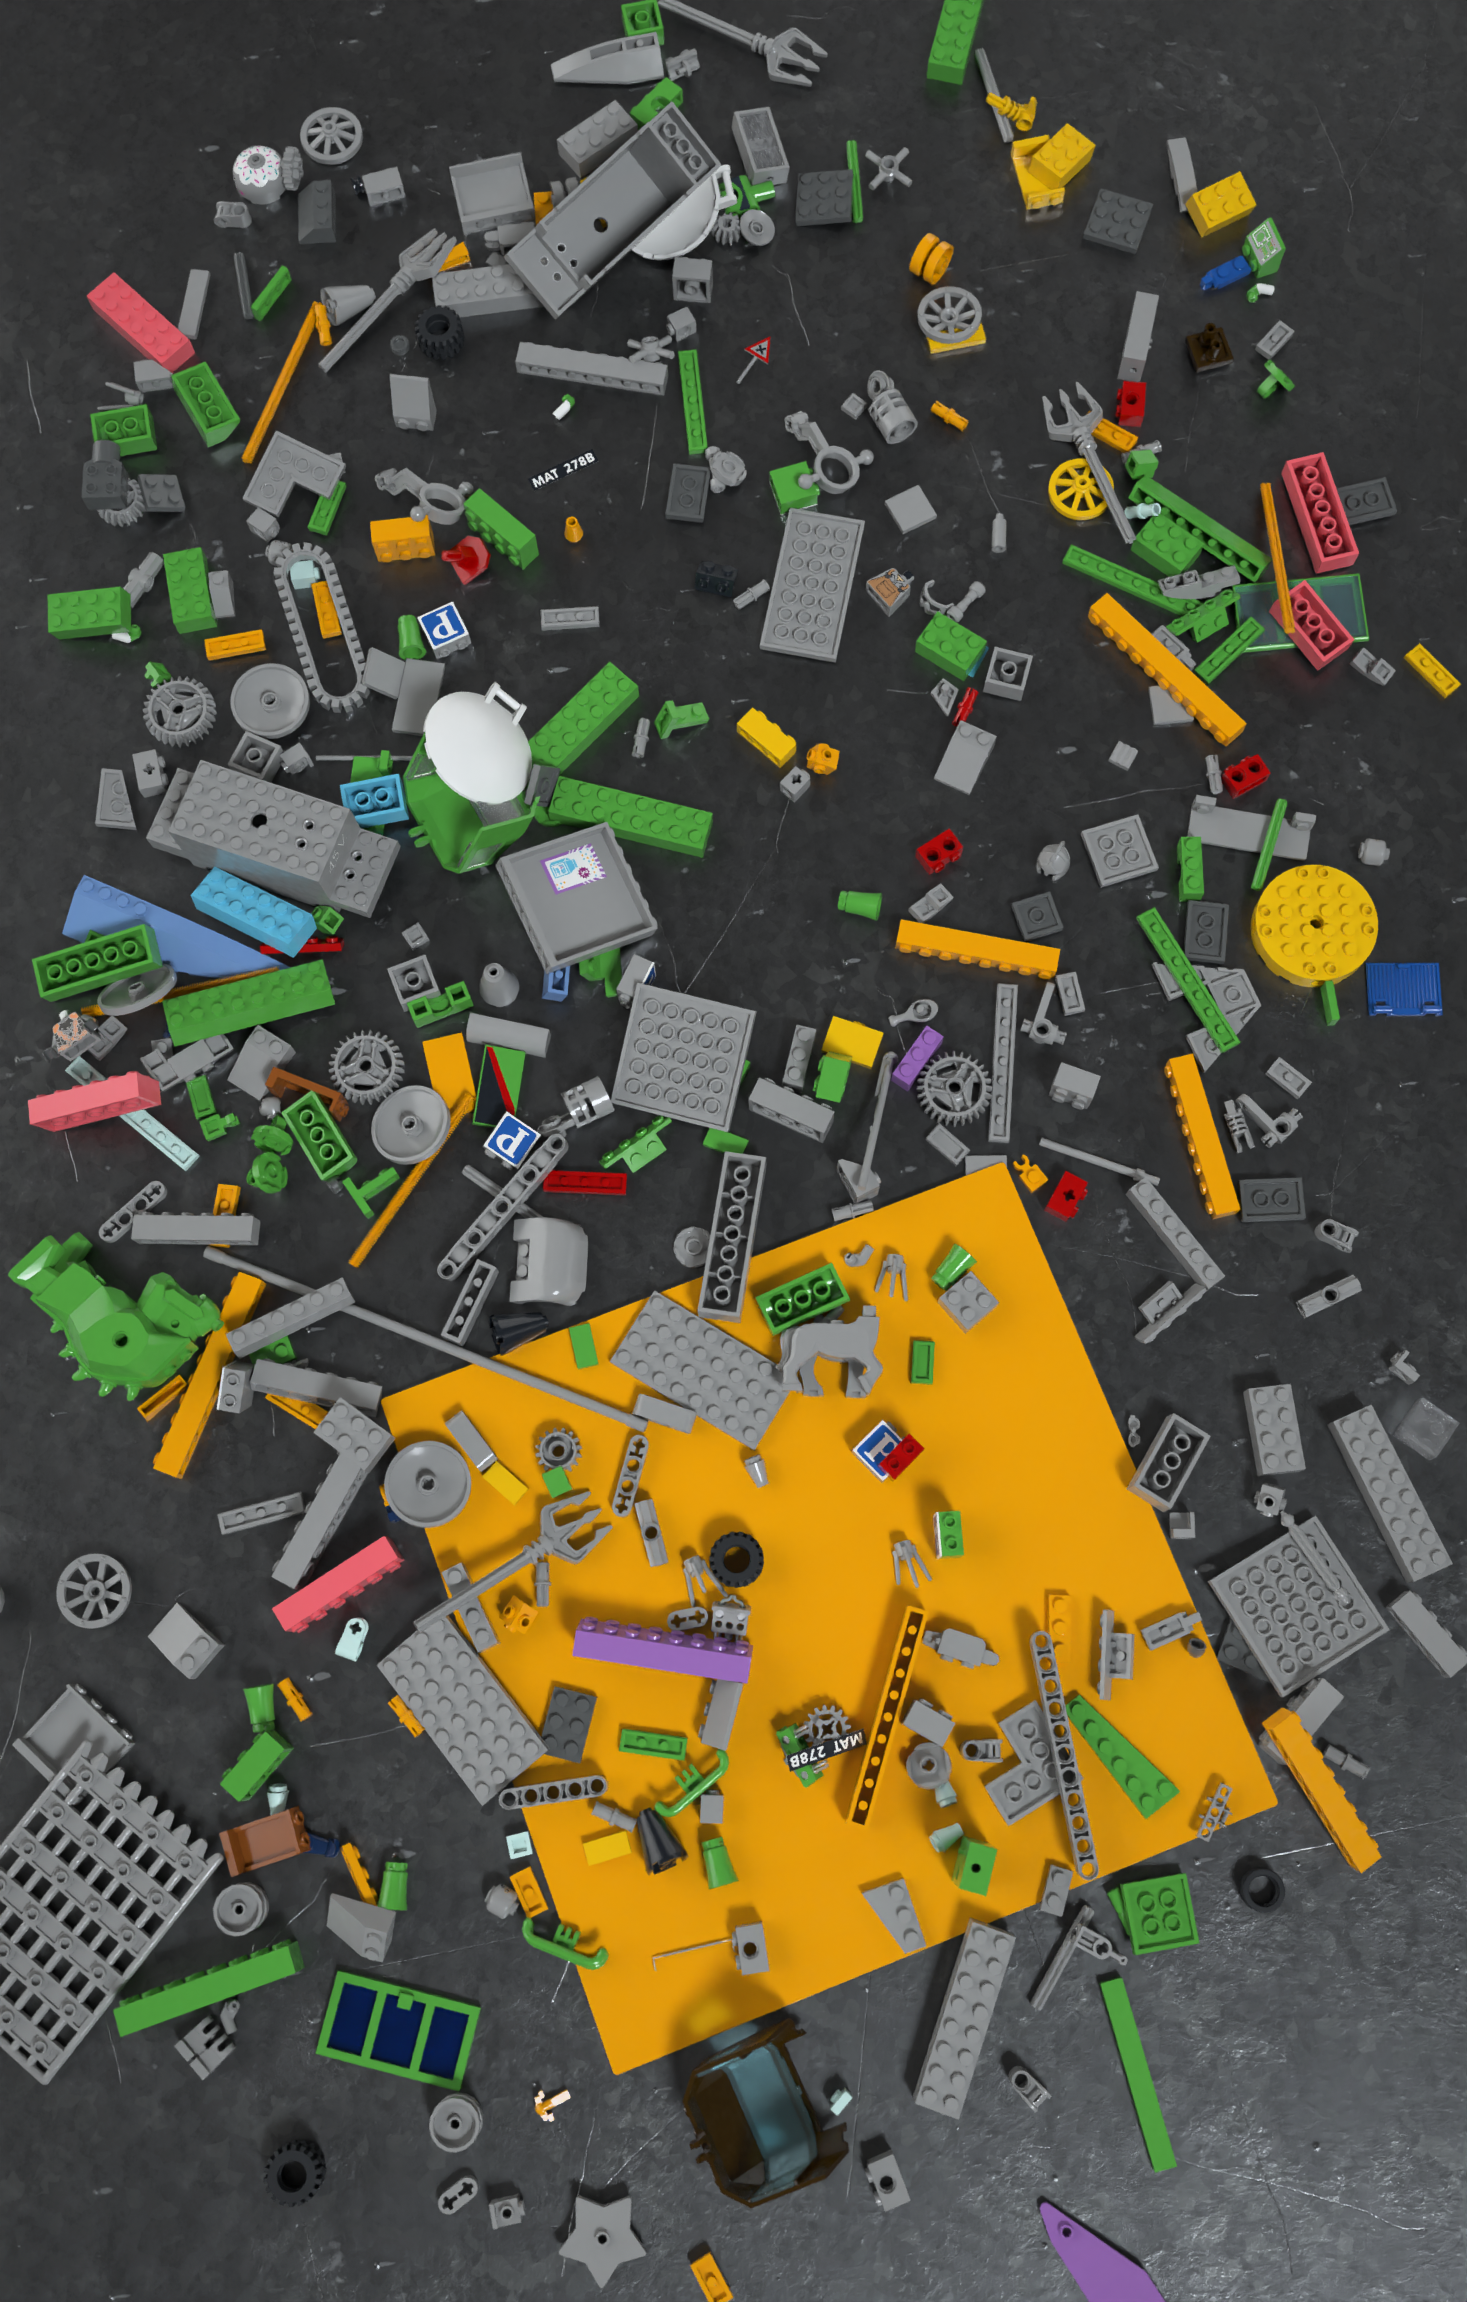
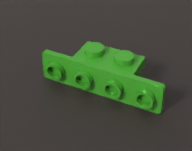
M1231 589L1224 590L1218 596L1207 600L1198 608L1192 609L1181 618L1175 619L1166 628L1176 636L1190 629L1192 640L1198 643L1229 624L1225 607L1240 599V594Z
M657 1116L653 1119L651 1125L640 1128L634 1137L625 1139L619 1144L617 1149L605 1153L599 1163L606 1169L622 1158L632 1173L636 1172L667 1150L656 1133L671 1123L672 1120L670 1117Z

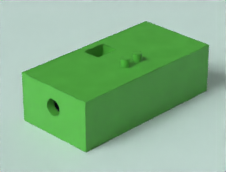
M962 1836L952 1876L954 1884L960 1889L986 1896L997 1849L987 1842Z

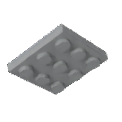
M1138 814L1081 832L1100 887L1157 871L1159 868Z

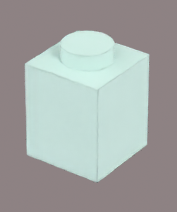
M312 560L296 562L290 568L291 581L295 589L311 588V584L317 583V579H320L319 568L315 567Z

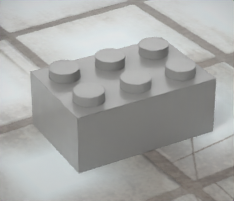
M341 1397L313 1432L368 1473L371 1472L395 1440L393 1435Z

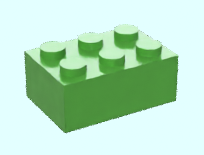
M147 404L90 414L94 442L98 440L115 442L120 446V456L158 450L153 416Z
M1160 513L1158 516H1152L1136 535L1131 551L1168 577L1185 573L1199 557L1204 543Z
M937 611L917 639L915 652L962 681H965L984 654L987 641Z
M830 1051L823 1055L818 1066V1071H821V1075H818L813 1087V1091L816 1092L815 1097L838 1103L841 1102L852 1056Z
M275 1730L265 1731L264 1733L260 1732L253 1739L254 1745L249 1751L245 1749L239 1755L237 1765L234 1768L230 1767L222 1775L224 1780L220 1785L238 1802L250 1800L293 1750L294 1747Z

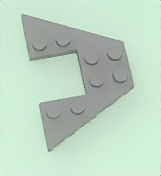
M1154 962L1152 967L1168 1001L1183 996L1184 993L1166 965ZM1192 965L1237 1035L1261 1006L1245 970H1229L1221 967L1204 968V966ZM1206 1028L1188 1034L1186 1039L1202 1072L1205 1073L1221 1052Z

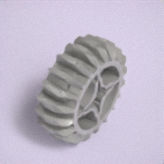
M128 477L127 509L97 510L105 522L111 523L114 526L119 524L123 528L124 523L130 526L131 521L137 522V517L143 518L142 512H145L146 508L139 484L135 479L131 480Z

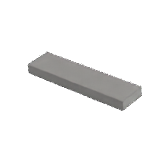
M191 269L178 325V330L188 339L197 340L211 276L209 271Z
M298 1492L219 1513L218 1519L221 1534L226 1535L305 1514L306 1507L303 1493Z

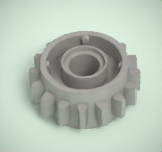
M554 1428L551 1434L546 1431V1437L539 1438L541 1445H536L539 1453H536L535 1456L541 1458L538 1464H546L544 1468L546 1472L562 1466L563 1470L568 1469V1471L572 1472L571 1466H578L579 1464L576 1460L577 1458H582V1455L578 1453L582 1446L576 1445L579 1442L578 1437L572 1439L574 1433L571 1431L566 1434L565 1428H562L561 1432ZM557 1446L564 1447V1454L561 1457H555L553 1454Z

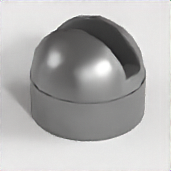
M333 1176L326 1180V1184L334 1194L341 1191L344 1186L343 1180L339 1181V1176Z
M1198 1638L1190 1639L1187 1645V1651L1194 1658L1201 1657L1206 1649L1205 1642Z

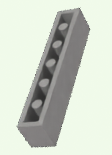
M1146 1177L1128 1190L1125 1195L1196 1284L1202 1285L1209 1290L1225 1277Z
M142 1212V1215H134L131 1239L139 1244L258 1245L260 1220L250 1213H241V1216H234L231 1213H221V1216H214L212 1213H201V1216H194L193 1213L183 1212L181 1215H174V1213L162 1212L161 1215Z
M342 1277L227 1333L226 1336L233 1352L240 1359L355 1303V1300Z
M257 1359L250 1380L251 1390L331 1408L341 1397L364 1415L376 1417L382 1397V1386L375 1382L369 1381L364 1383L353 1377L342 1378L330 1372L325 1374L319 1373L312 1368H296L293 1364H278L271 1359Z

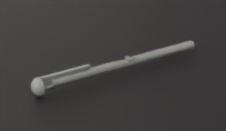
M891 1051L883 1056L875 1091V1097H878L874 1113V1123L869 1128L870 1135L858 1184V1189L862 1191L866 1190L893 1064L898 1062L897 1054Z

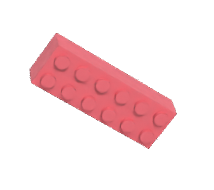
M112 273L87 295L93 310L148 360H154L171 373L195 354L190 340L116 273Z
M1324 452L1286 461L1281 474L1316 574L1353 565L1359 555V551Z
M129 1071L124 1076H110L105 1081H91L89 1085L85 1086L76 1085L70 1090H56L51 1095H37L35 1099L28 1100L30 1124L52 1132L161 1105L159 1081L150 1078V1076L142 1075L138 1071Z
M383 1536L272 1608L285 1631L300 1633L309 1627L308 1623L316 1619L318 1621L328 1615L326 1611L333 1607L337 1609L346 1603L345 1599L353 1595L355 1597L365 1590L364 1586L371 1583L373 1585L382 1580L384 1573L388 1571L392 1573L402 1566L400 1563L404 1561V1558L392 1538Z

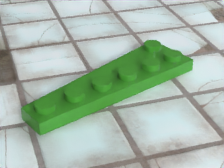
M1080 1695L1065 1705L1069 1720L1144 1819H1147L1180 1792Z

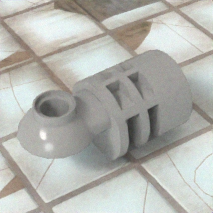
M874 371L870 375L867 384L868 394L873 401L872 405L868 408V412L888 444L899 443L916 430L918 422L899 390L894 389L893 380L883 371Z
M599 1076L561 1093L569 1113L562 1116L554 1115L542 1121V1125L539 1126L537 1132L548 1138L553 1134H560L566 1137V1129L572 1126H576L578 1129L587 1123L589 1124L614 1112L611 1100ZM585 1098L588 1099L591 1105L590 1107L587 1106L584 1100Z

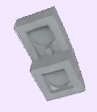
M1364 647L1357 652L1349 663L1361 674L1382 686L1388 682L1396 671L1383 658L1377 660Z
M940 883L927 892L924 898L912 905L908 911L919 923L924 924L950 903L954 897Z
M111 1016L98 1028V1035L102 1040L87 1050L99 1061L113 1049L127 1031V1028L114 1016Z

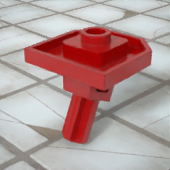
M467 536L450 550L442 551L441 559L451 562L461 582L466 585L488 568L491 554L481 538Z

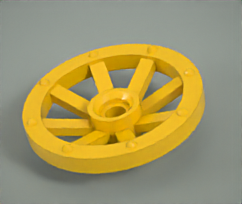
M1072 459L1062 463L1053 472L1048 486V495L1053 507L1063 516L1074 520L1093 519L1101 515L1108 508L1101 490L1093 486L1098 484L1096 479H1089L1088 477L1091 469L1086 459ZM1103 467L1114 490L1112 477L1109 474V472ZM1085 468L1083 475H1079L1074 469ZM1067 471L1074 480L1059 479V477ZM1056 485L1071 486V488L1057 496ZM1090 492L1103 499V502L1097 507L1094 505ZM1073 494L1075 498L1072 507L1069 508L1061 501ZM1081 498H1085L1089 510H1077Z

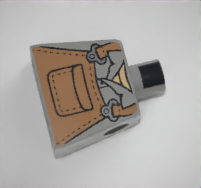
M891 568L866 582V592L890 617L909 597L911 589L909 583L914 580V576L909 570L900 575L894 568Z

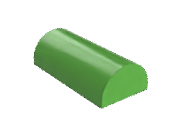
M308 1092L281 1112L322 1181H326L333 1176H340L356 1164L357 1157L318 1093Z
M832 1263L755 1297L772 1336L850 1301Z

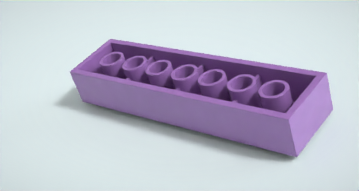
M585 1617V1619L581 1618L576 1629L572 1656L747 1684L753 1645H749V1642L738 1640L735 1643L729 1642L723 1637L710 1639L706 1638L703 1634L684 1635V1632L679 1630L665 1632L659 1627L646 1629L634 1623H630L627 1626L621 1625L615 1620L601 1622L595 1617Z

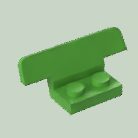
M620 947L579 962L581 976L589 981L605 980V993L608 998L618 996L616 989L622 979Z

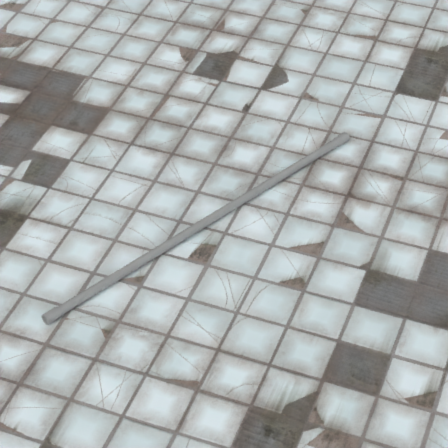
M207 1246L204 1251V1258L219 1264H225L302 1296L316 1291V1289L230 1256L216 1248ZM354 1304L340 1310L624 1423L626 1426L643 1433L647 1428L648 1420L607 1406Z

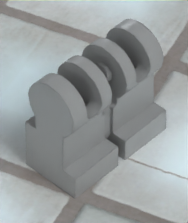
M210 2015L174 2046L187 2062L194 2057L196 2058L189 2065L202 2080L206 2079L236 2048L233 2042L225 2049L221 2048V2044L228 2038L226 2034L213 2041L214 2044L210 2048L207 2046L206 2042L215 2038L216 2033L221 2029L217 2025L210 2032L207 2031V2026L214 2020Z

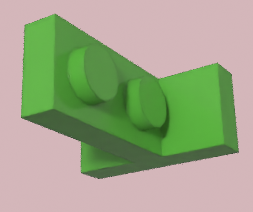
M673 700L664 703L654 724L660 738L664 739L669 737L673 729L704 724L708 722L709 717L702 702L675 707Z
M393 1167L382 1170L374 1180L364 1182L359 1190L349 1177L342 1181L368 1219L375 1214L366 1201L400 1179Z

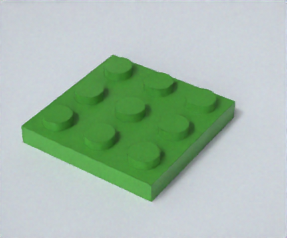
M1186 1873L1120 1884L1133 1955L1199 1944Z

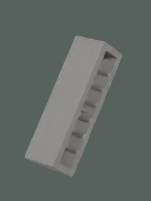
M474 1013L469 1015L466 1031L467 1042L526 1052L525 1054L544 1058L546 1057L551 1038L550 1030L546 1028Z

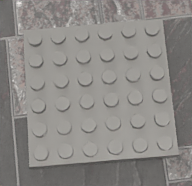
M637 983L611 1103L729 1132L757 1011Z
M1317 1516L1310 1518L1299 1526L1336 1576L1340 1587L1347 1590V1604L1334 1598V1591L1328 1588L1289 1532L1208 1581L1281 1698L1389 1631L1388 1626Z

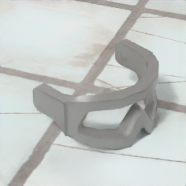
M934 580L925 583L920 593L919 605L920 607L924 606L925 613L935 616L937 611L930 609V603L940 608L938 612L944 615L955 605L953 603L949 605L939 604L929 596L927 589L935 583Z

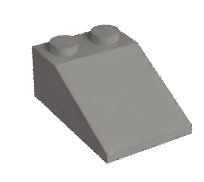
M390 374L392 410L396 427L433 431L437 410L429 379Z
M961 720L952 736L934 780L970 795L995 746L997 736Z
M257 1025L246 1040L227 1080L261 1102L269 1091L265 1083L272 1068L276 1067L284 1070L296 1052L291 1045Z
M179 1603L174 1605L147 1636L188 1679H196L225 1646Z
M332 1893L329 1902L327 1927L360 1956L383 1963L392 1941L396 1912Z

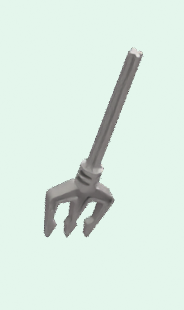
M659 0L658 6L751 46L753 52H758L760 55L764 54V57H767L769 79L772 81L812 86V82L802 74L793 76L779 70L780 64L786 63L802 66L807 71H820V68L810 59H803L790 49L795 42L812 49L814 56L828 57L825 50L797 28H790L776 36L775 39H768L767 36H762L759 32L753 35L676 0Z
M434 228L399 255L401 269L390 280V287L319 363V367L325 373L397 295H404L406 290L416 281L432 278L437 275L457 242L455 236L444 243L447 235L444 232L435 238L438 232ZM442 247V250L432 259L435 252Z
M1076 382L1078 398L1086 400L1091 410L1089 414L1082 417L1070 404L1068 395L1062 389H1059L1061 405L1066 409L1068 423L1056 426L1050 414L1053 410V405L1046 396H1043L1049 438L1057 441H1074L1079 454L1085 456L1125 543H1133L1136 540V536L1095 452L1097 445L1093 441V436H1091V433L1103 419L1102 407L1079 382Z
M588 1491L543 1507L540 1513V1536L538 1537V1543L531 1541V1547L528 1545L523 1546L522 1553L415 1620L413 1623L419 1633L527 1564H537V1558L543 1560L544 1553L548 1556L552 1554L571 1564L580 1563L608 1534L613 1526L609 1525L596 1530L595 1539L578 1551H575L567 1543V1540L583 1524L591 1523L602 1509L587 1512L583 1518L561 1527L556 1526L553 1514L570 1504L581 1505L590 1496L591 1492Z

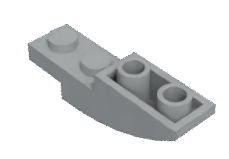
M1235 565L1200 575H1198L1196 570L1160 579L1158 584L1163 596L1178 599H1201L1218 596L1222 588L1240 584V576Z

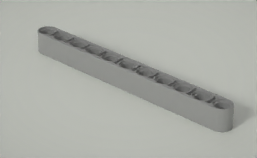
M1038 1631L1031 1635L1029 1644L1075 1870L1081 1878L1093 1880L1099 1873V1867L1054 1648L1050 1635L1047 1632ZM1038 1635H1042L1046 1640V1644L1042 1648L1038 1647L1035 1643ZM1043 1657L1050 1660V1667L1047 1670H1043L1040 1667V1660ZM1049 1679L1055 1684V1689L1050 1693L1044 1688L1045 1682ZM1052 1702H1056L1060 1707L1056 1715L1051 1714L1049 1711V1705ZM1058 1724L1064 1728V1734L1059 1738L1053 1732L1054 1727ZM1062 1747L1067 1748L1069 1751V1756L1066 1760H1061L1058 1756V1751ZM1067 1770H1071L1074 1776L1070 1783H1066L1063 1780V1773ZM1071 1793H1075L1078 1796V1802L1074 1806H1070L1067 1801ZM1076 1816H1080L1083 1820V1825L1078 1829H1075L1072 1825V1821ZM1085 1839L1088 1847L1085 1851L1079 1852L1077 1843L1079 1840ZM1085 1863H1091L1092 1872L1089 1875L1082 1873V1866Z

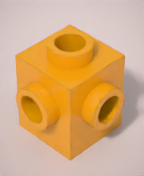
M824 743L817 744L807 753V768L812 769L818 774H830L837 769L840 751L830 748L829 745Z
M513 1595L499 1618L506 1622L504 1627L515 1633L517 1630L525 1634L539 1612Z

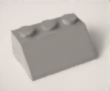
M717 1679V1681L712 1680L709 1692L713 1694L711 1703H706L704 1715L708 1717L706 1724H701L698 1737L702 1738V1744L727 1750L743 1683Z

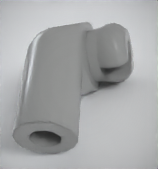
M866 1244L860 1254L847 1253L844 1261L849 1267L863 1266L874 1249Z
M841 1305L833 1308L825 1317L822 1314L816 1316L813 1322L831 1323V1320L838 1319L844 1312V1308Z
M229 1999L220 2013V2018L227 2035L238 2030L234 2017L240 2004L236 1999Z

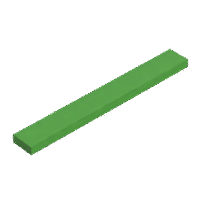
M1072 544L1062 562L1069 567L1180 616H1184L1190 610L1204 604L1196 599H1178L1163 596L1158 582Z
M1153 907L1137 916L1136 919L1220 1052L1224 1053L1239 1045L1240 1040L1156 908Z
M1117 1977L1100 1982L1153 2170L1156 2173L1177 2167L1122 1977Z

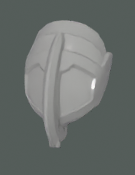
M1063 840L1059 844L1048 845L1041 850L1036 863L1037 873H1041L1042 868L1046 876L1057 874L1052 877V881L1060 879L1067 873L1070 866V856L1065 848V841Z

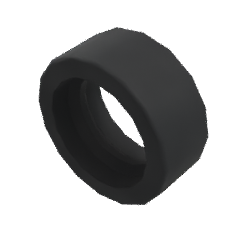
M1256 1867L1248 1870L1243 1875L1240 1882V1895L1249 1908L1260 1913H1270L1282 1905L1285 1898V1886L1282 1879L1275 1872L1267 1868ZM1259 1876L1269 1878L1275 1886L1274 1898L1266 1904L1255 1902L1249 1893L1251 1881Z

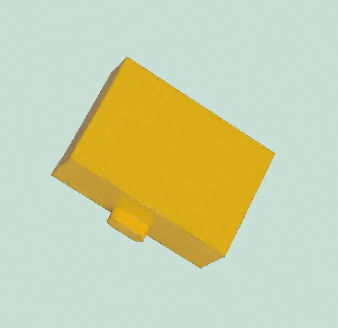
M833 1016L821 1052L827 1054L830 1051L852 1056L851 1063L872 1069L883 1038V1032L865 1027V1024L857 1021L850 1022Z

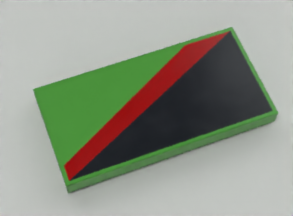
M485 1045L472 1125L495 1128L506 1111L514 1117L516 1116L526 1052Z

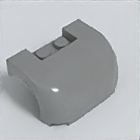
M546 1217L514 1220L513 1240L518 1242L516 1281H511L509 1302L519 1305L527 1302H552L566 1306L577 1304L576 1301L579 1299L582 1291L585 1292L587 1277L588 1235H585L581 1225Z

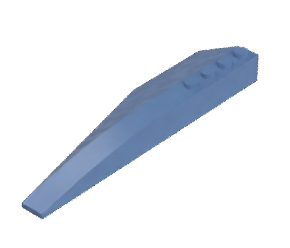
M86 875L83 876L74 892L62 932L63 935L84 943L90 930L107 936L146 924L155 931L162 964L172 966L177 973L184 972L201 977L220 978L221 980L224 977L229 979V976L234 978V975L236 977L239 974L243 976L244 973L246 975V972L248 975V972L251 974V971L256 973V970L261 972V969L262 971L263 969L266 971V968L267 970L268 968L269 970L273 969V967L275 969V966L277 968L279 966V970L290 968L235 940Z

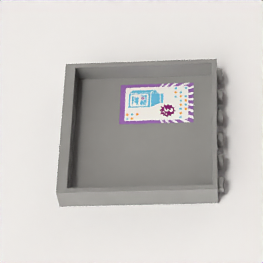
M607 822L501 857L496 864V868L546 974L652 936L658 929L657 921L649 911L648 902L640 892L639 883L634 880L631 867L626 863L623 857V850L617 844L614 831Z

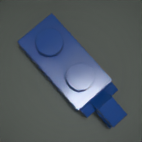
M1241 255L1207 272L1206 276L1201 278L1200 287L1203 291L1212 286L1220 289L1249 275L1252 269Z

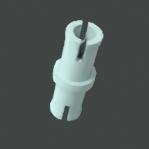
M1140 503L1137 506H1127L1124 513L1127 519H1146L1148 516H1158L1161 512V507L1158 503L1148 505Z

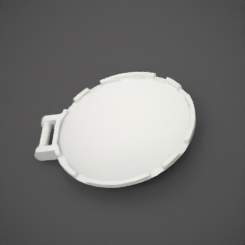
M727 164L720 166L665 220L635 246L632 251L648 259L668 260L680 257L696 248L711 231L718 211L737 203L730 178V166ZM721 177H723L727 195L722 198L717 181Z
M496 682L492 684L485 696L472 692H455L438 700L426 716L423 732H425L426 742L424 743L426 753L437 769L435 771L453 791L473 802L481 801L486 802L488 805H497L518 796L528 784L532 769L530 746L524 731L518 723L527 707L523 703L519 704L504 692ZM497 695L515 710L514 714H511L493 699L494 696Z

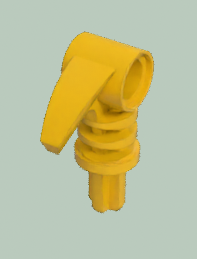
M991 92L987 95L986 102L996 107L999 115H1005V117L1010 118L1012 121L1016 120V127L1019 130L1028 131L1032 128L1037 107L1035 97L1030 98L1029 104L1021 105L1011 100L1008 96L1002 99Z

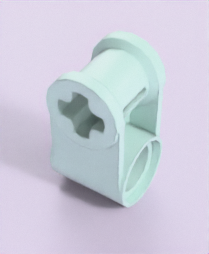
M358 1617L348 1621L337 1645L336 1655L355 1662L357 1661L369 1628L368 1622L365 1619ZM359 1623V1627L362 1630L355 1633L356 1629L353 1628V1624Z

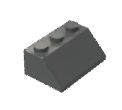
M331 180L312 181L298 194L299 244L336 242L335 192Z

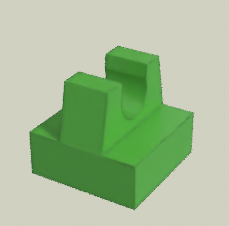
M149 661L145 666L147 669L144 675L146 679H154L151 683L152 687L158 688L157 684L162 685L164 683L163 680L171 681L172 676L162 663Z

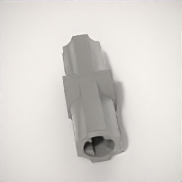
M150 552L139 568H134L128 576V583L124 590L131 594V608L134 607L144 592L152 589L154 577L164 565V560L154 552Z
M1351 1275L1297 1301V1308L1300 1314L1307 1318L1361 1292V1284L1354 1275ZM1325 1292L1332 1294L1333 1301L1325 1298Z
M653 1499L635 1503L650 1567L669 1563ZM650 1527L656 1528L658 1532L657 1536L653 1539L646 1537V1530Z

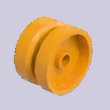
M928 233L918 244L912 256L909 271L918 277L923 275V279L931 285L936 284L951 261L954 250L953 246L946 241L940 243L939 237Z

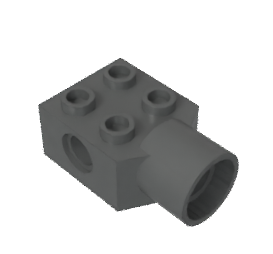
M98 440L93 443L92 459L83 463L82 499L88 510L127 509L128 473L120 461V446L109 440Z

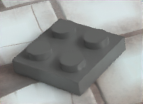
M138 475L137 480L146 511L184 512L185 504L176 475Z
M534 764L530 771V781L525 791L524 803L531 805L535 797L540 796L537 806L550 807L561 768Z
M1050 892L1012 903L1011 907L1024 942L1063 930L1062 922Z

